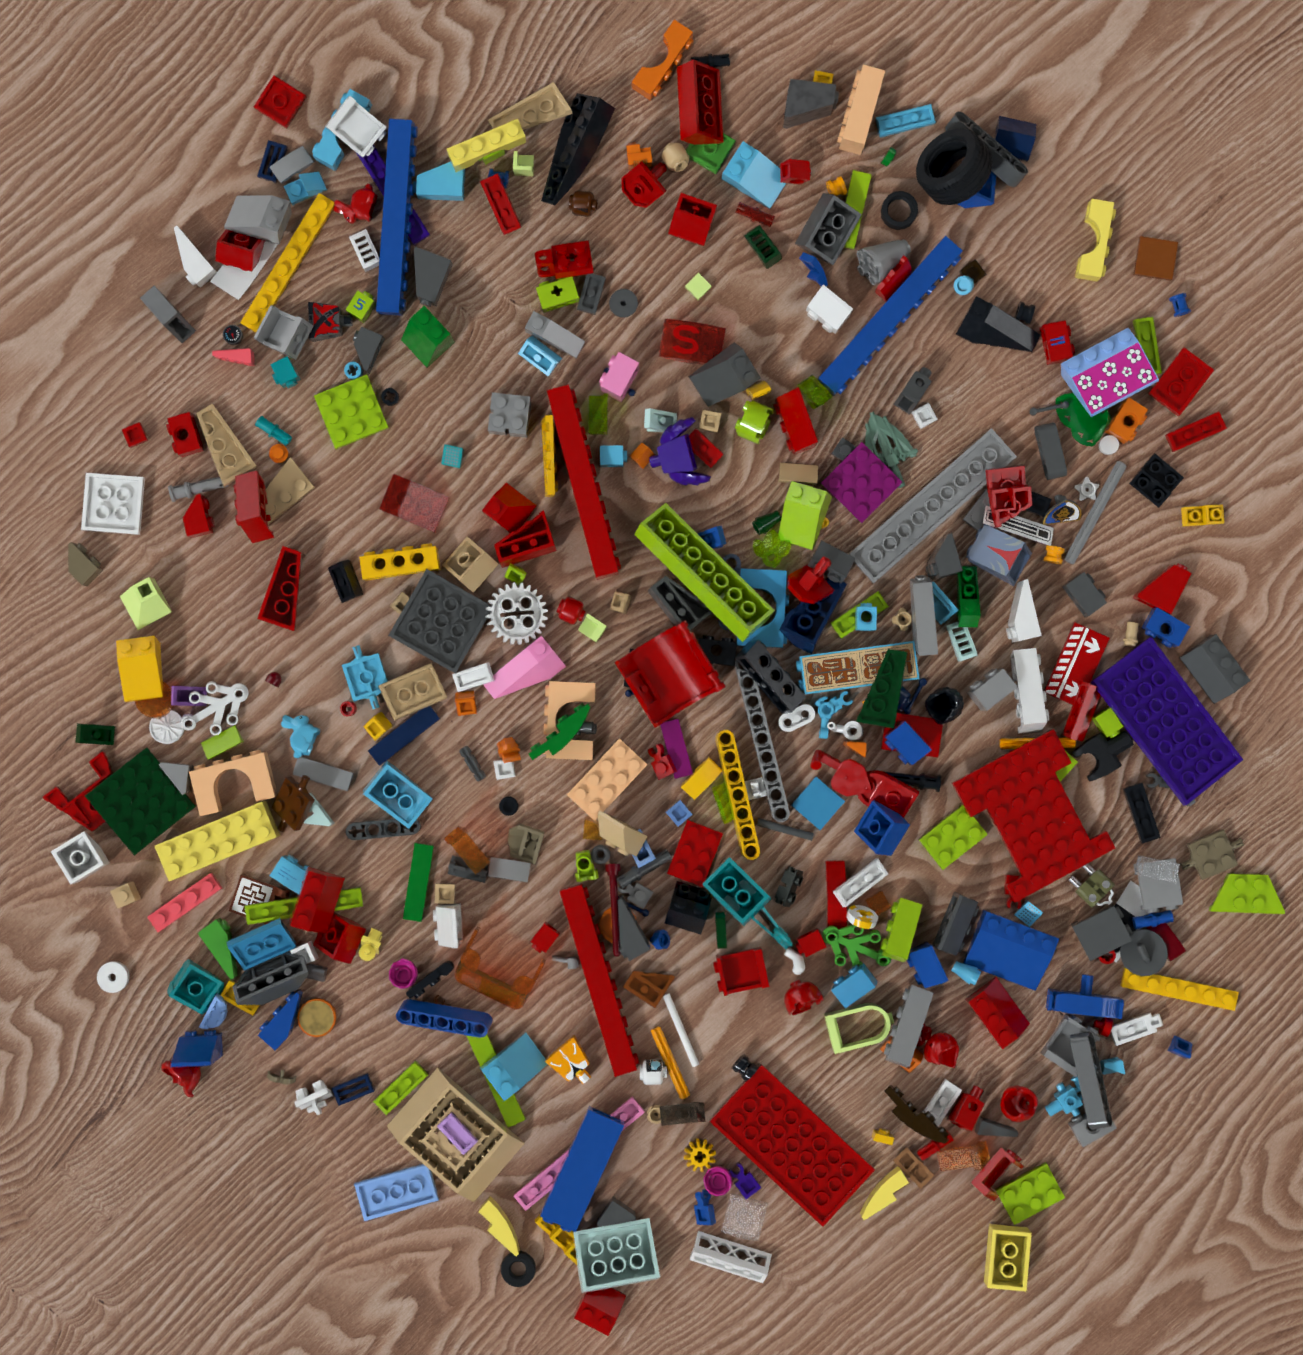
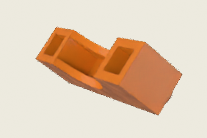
M675 19L663 37V42L668 49L665 61L656 67H641L631 82L632 89L650 101L653 96L657 97L662 90V83L664 80L666 82L669 80L673 73L671 71L674 65L678 66L683 59V52L685 49L689 50L694 42L693 32Z

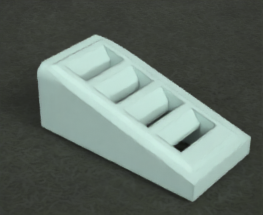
M958 622L946 625L958 662L978 656L968 627H962L963 630L953 633L952 629L958 628ZM965 634L964 638L956 640L955 636ZM967 641V645L962 647L958 646L959 643ZM970 649V652L961 654L962 650Z

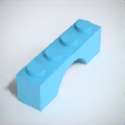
M349 89L348 93L343 94L340 101L341 105L348 96H351L365 110L370 111L372 107L370 99ZM325 127L322 132L323 137L319 143L315 144L312 153L316 161L336 171L344 157V153L339 147L338 137Z

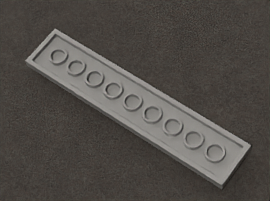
M991 428L849 555L855 558L854 563L872 583H875L987 484L986 469L1006 467L1017 456Z

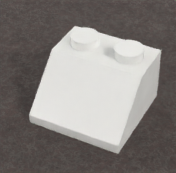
M822 285L807 306L806 311L812 320L820 321L823 324L822 327L827 332L836 334L850 317L853 308L825 285Z

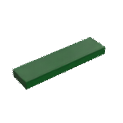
M414 844L403 919L418 922L423 920L434 845Z

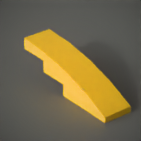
M539 1215L535 1219V1223L577 1265L574 1231H564L560 1228V1225L556 1223L549 1224L543 1221V1217Z

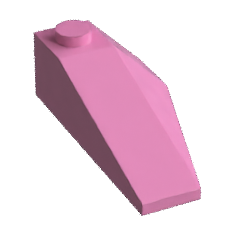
M540 636L493 675L495 681L483 685L492 697L496 699L549 680L566 666L546 640Z

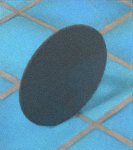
M1136 930L1132 932L1133 934L1130 935L1132 941L1122 945L1120 948V956L1124 966L1130 972L1139 976H1150L1159 972L1164 967L1168 956L1164 940L1150 930Z

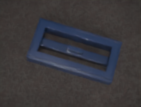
M268 140L257 175L258 178L277 183V177L274 174L273 177L271 176L272 170L270 166L275 163L279 148H281L278 160L285 156L288 148L286 145ZM275 146L267 174L265 175L264 171L271 148Z
M368 1073L332 1087L338 1106L375 1091ZM363 1079L366 1080V1082L338 1093L337 1091ZM368 1086L369 1088L343 1100L340 1099L341 1096Z

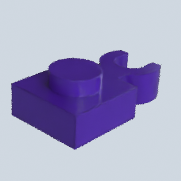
M738 1162L737 1166L740 1168V1171L735 1173L730 1168L729 1172L732 1177L738 1179L734 1184L744 1198L748 1199L761 1189V1185L750 1171L745 1174L743 1165Z

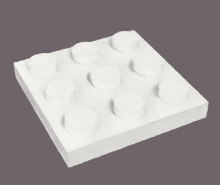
M86 473L81 530L140 535L145 478Z

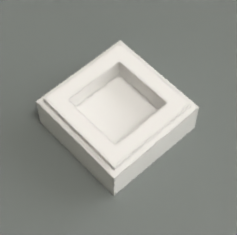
M929 403L911 412L920 429L938 420Z
M493 761L497 780L516 777L513 762Z

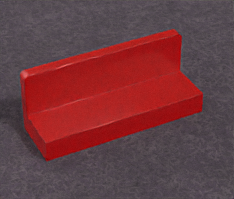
M1081 681L1062 733L1063 736L1076 741H1084L1100 698V694L1096 690L1097 686Z

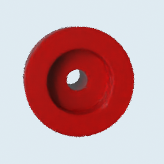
M1103 1017L1101 1021L1095 1020L1093 1027L1099 1028V1035L1108 1037L1112 1030L1113 1019Z

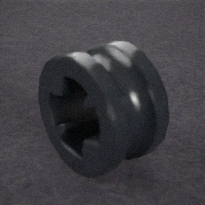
M387 388L382 392L381 398L386 405L393 406L398 403L399 394L393 388ZM388 392L395 394V398L393 397L394 401L391 402L385 399Z

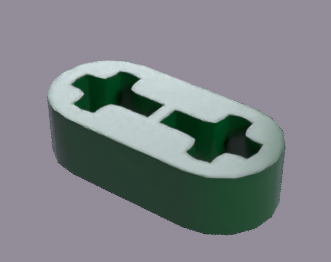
M715 912L717 949L727 948L725 912Z

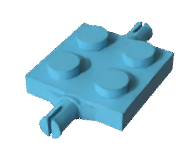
M360 645L352 647L356 658L349 663L343 664L342 668L353 702L369 699L372 710L379 708L376 697L381 694L379 685L388 682L380 655L377 653L371 656H363Z

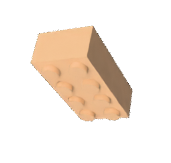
M864 64L861 71L857 70L847 104L850 107H847L842 122L845 126L842 125L837 140L840 143V150L861 155L885 70Z
M619 738L572 788L567 796L596 821L599 810L604 812L648 764Z

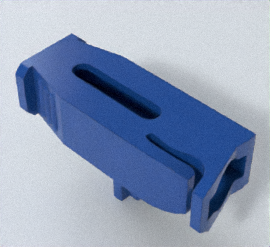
M1082 974L1080 992L1048 989L1046 1008L1049 1011L1122 1019L1124 1000L1120 997L1092 994L1093 975Z

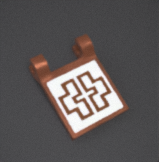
M241 874L229 911L246 917L245 905L275 901L276 896L284 899L289 898L291 891Z

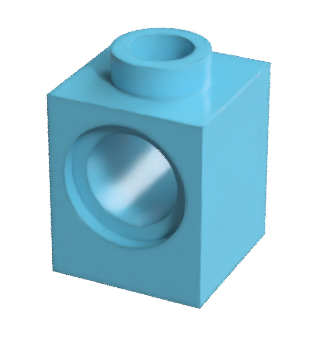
M623 445L600 446V467H623V462H627V450H623Z
M860 603V607H856L855 631H876L877 607H872V603ZM863 612H868L871 615L869 622H864L861 619Z

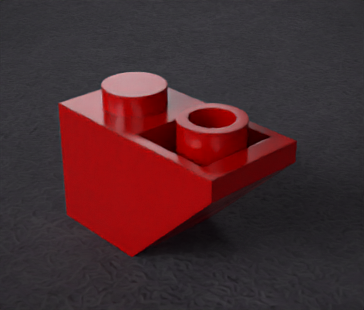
M202 494L195 496L183 516L186 534L189 538L214 533V520L212 516H209L208 509H210L209 500Z

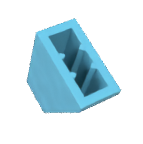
M448 162L417 175V181L413 182L414 193H416L418 199L464 201L465 169L455 172L452 163Z

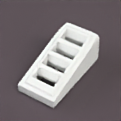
M365 229L350 236L349 239L364 271L367 272L379 266L380 257L367 230ZM363 236L366 237V239L363 241H360L358 243L355 242V240L358 238H361ZM369 243L368 246L359 250V246ZM367 250H372V252L364 256L361 255V253ZM373 255L375 257L374 259L369 260L367 262L364 261L365 259Z

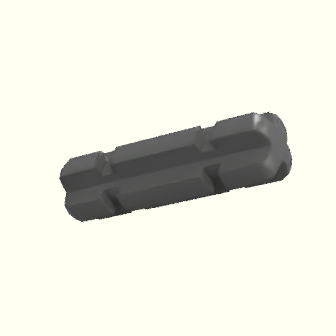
M468 746L461 748L459 752L465 758L464 761L470 771L475 774L473 775L477 781L483 780L486 775L480 769L481 766L475 756L471 754L470 748Z

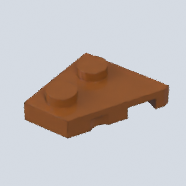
M633 971L623 988L653 1008H656L675 976Z

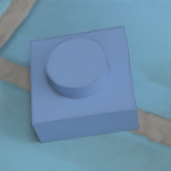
M681 800L666 811L667 815L678 827L693 815Z

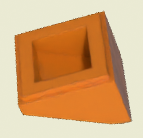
M474 691L455 693L458 716L477 714Z

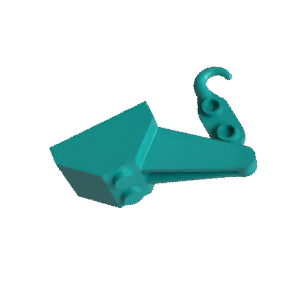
M730 857L702 884L743 926L752 919L785 950L789 946H793L791 938L778 926L764 907L771 900V897ZM759 911L763 913L775 928L773 930L774 934L754 917Z

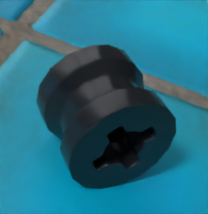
M1020 301L1015 319L1018 321L1024 320L1030 324L1034 315L1035 305L1031 304L1028 306Z

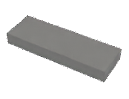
M300 757L297 758L292 775L299 777L307 775L312 781L349 791L354 773Z

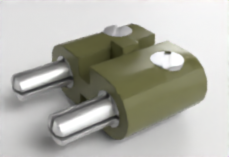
M1089 864L1082 866L1091 875L1083 884L1074 876L1069 878V881L1077 888L1075 892L1091 908L1095 905H1110L1113 902L1111 900L1114 894L1112 888L1115 884L1099 868L1095 870ZM1109 891L1111 892L1108 898L1109 902L1098 903Z

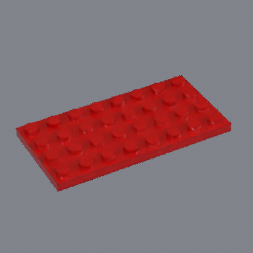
M762 1064L759 1065L756 1073L748 1081L744 1082L709 1120L713 1126L822 1227L875 1171L874 1167Z

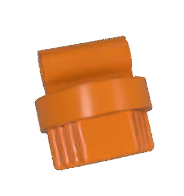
M513 737L504 738L497 743L498 754L502 758L503 763L521 760L519 745Z

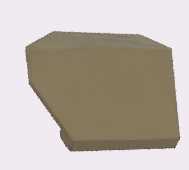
M523 824L510 828L507 837L510 856L535 865L543 844L545 832Z

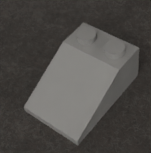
M272 195L236 196L224 229L279 245L292 214L290 201Z

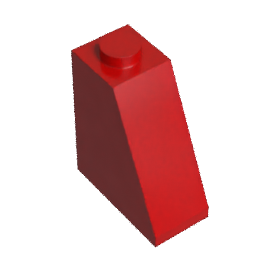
M1178 563L1177 565H1171L1134 594L1133 599L1151 608L1158 607L1166 613L1172 614L1192 573L1187 571L1188 568Z

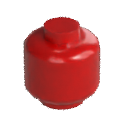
M570 596L566 599L562 598L556 611L559 613V619L571 625L576 624L578 620L582 622L586 613L583 610V602Z

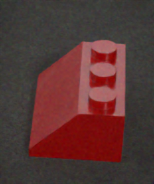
M799 387L777 397L773 408L776 415H780L782 420L779 424L782 433L786 432L788 450H792L794 455L815 448L818 440Z
M307 867L290 919V926L309 932L327 933L345 877Z
M994 977L965 999L1002 1049L1018 1039L1030 1025L997 977Z

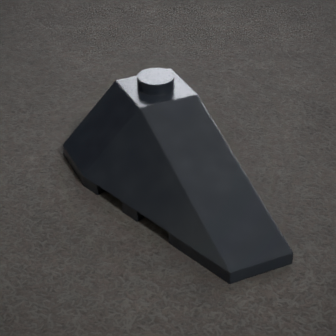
M977 296L972 301L955 334L974 344L1006 347L1026 352L1034 350L1041 334Z

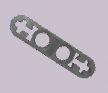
M396 819L356 822L348 825L345 833L351 840L414 835L420 831L421 823L416 819L414 824H417V827L414 828V831H411L410 828H405V833H401L402 825ZM391 822L398 825L396 833L388 831V825ZM371 824H376L379 827L377 835L369 833V826ZM362 825H366V836H363L364 832L358 833L356 837H354V834H350L353 826H356V829H364Z

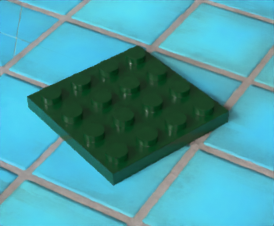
M148 747L85 795L134 856L196 807L186 794L182 795L161 769L159 766L160 762Z

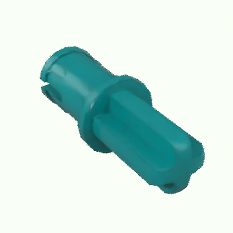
M260 416L255 423V426L266 432L270 438H275L285 446L292 440V436L280 429L278 424L274 425L263 416Z

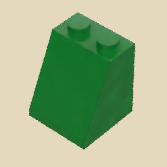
M425 306L409 319L401 341L426 368L455 343L449 331Z

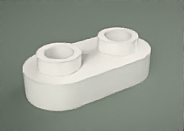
M808 704L800 705L792 713L782 714L778 720V725L781 730L791 732L810 723L815 717V711ZM803 710L808 711V717H802L801 713ZM785 719L791 720L790 726L784 724Z

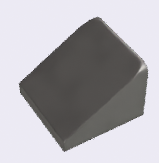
M314 964L307 965L309 971L308 979L325 981L327 967Z

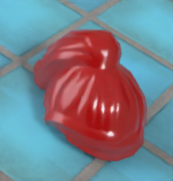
M172 1060L162 1063L161 1070L173 1078V1083L183 1087L187 1097H193L192 1092L201 1077L200 1066L171 1067Z

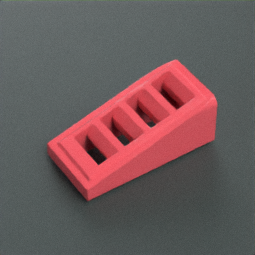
M250 348L212 351V355L216 359L255 366L254 352Z

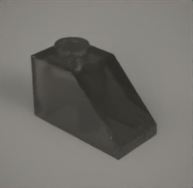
M704 1102L660 1106L661 1126L706 1122Z

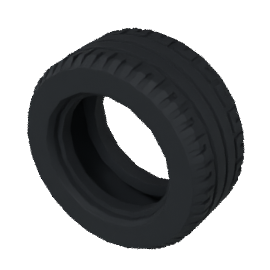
M963 128L948 130L933 139L921 153L916 167L918 183L936 203L942 205L962 203L974 196L987 182L992 170V154L974 131ZM964 158L962 163L953 172L944 176L955 162Z

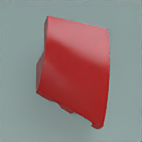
M1023 465L985 470L993 522L995 527L998 528L1009 519L1019 515L1021 511L1032 506L1031 486L1026 485L1025 466Z

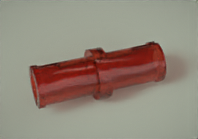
M739 202L738 207L745 209V211L737 208L736 214L751 219L750 221L752 222L757 221L771 227L772 222L766 219L773 221L774 215L759 210V207L753 208Z

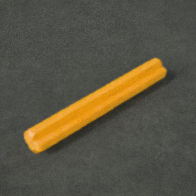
M1001 738L999 740V747L1001 749H1015L1034 738ZM1059 738L1064 748H1075L1076 740Z
M659 1026L653 1028L651 1034L667 1066L680 1099H685L690 1096V1093L664 1033Z

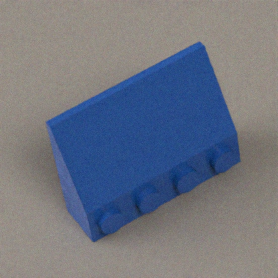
M983 910L963 964L977 967L981 971L1036 991L1054 955L1059 938Z

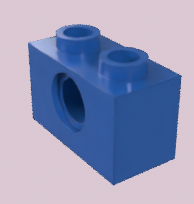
M1155 607L1151 609L1141 628L1145 630L1147 636L1154 639L1157 637L1162 640L1161 643L1172 648V646L1178 647L1190 626ZM1162 624H1166L1168 626V632L1166 634L1162 633L1161 631Z

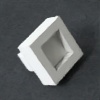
M762 777L745 781L749 800L767 796Z

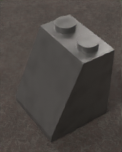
M790 79L783 128H790L830 116L832 109H836V104L838 103L839 92L836 91V85Z

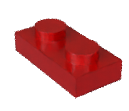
M697 428L689 435L693 452L710 468L724 455Z

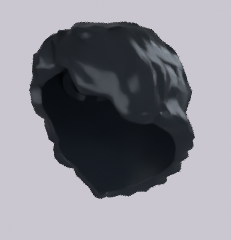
M950 687L938 688L925 701V708L929 716L941 725L955 720L962 714L964 706L963 696L960 695L957 689Z

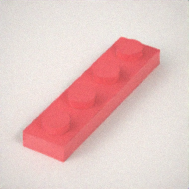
M210 873L150 914L147 918L156 931L160 932L220 891L222 886L213 873Z

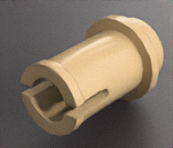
M1127 622L1125 639H1123L1125 646L1136 647L1139 623Z

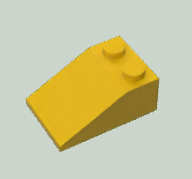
M155 636L117 640V662L124 701L131 702L163 697L161 643Z

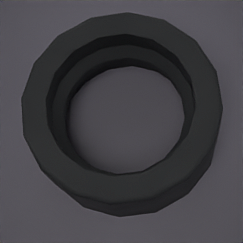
M896 191L889 194L881 207L883 222L889 228L895 230H903L911 226L918 213V204L915 198L904 191ZM895 200H904L910 206V216L904 221H895L888 213L889 205Z

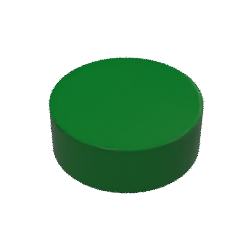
M890 147L880 163L885 167L888 166L896 155L897 150Z

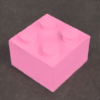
M618 352L617 356L613 355L608 364L609 371L602 374L599 383L602 393L622 403L639 371V362Z

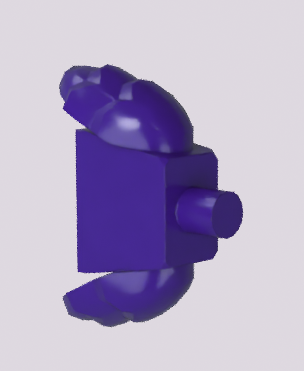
M693 417L685 420L680 419L674 425L668 426L660 438L661 446L657 447L658 455L649 457L652 468L662 466L663 473H668L669 477L676 483L698 486L701 483L710 482L711 476L692 472L698 468L688 434L680 436L696 422Z

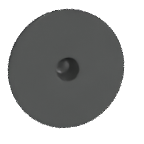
M620 289L611 295L609 306L616 316L625 318L631 316L636 311L638 300L632 291Z

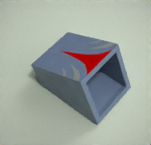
M984 524L978 530L974 544L969 546L966 558L970 563L1014 586L1032 552L1025 542Z

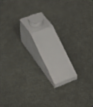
M533 311L525 326L526 333L576 359L585 343L578 336Z

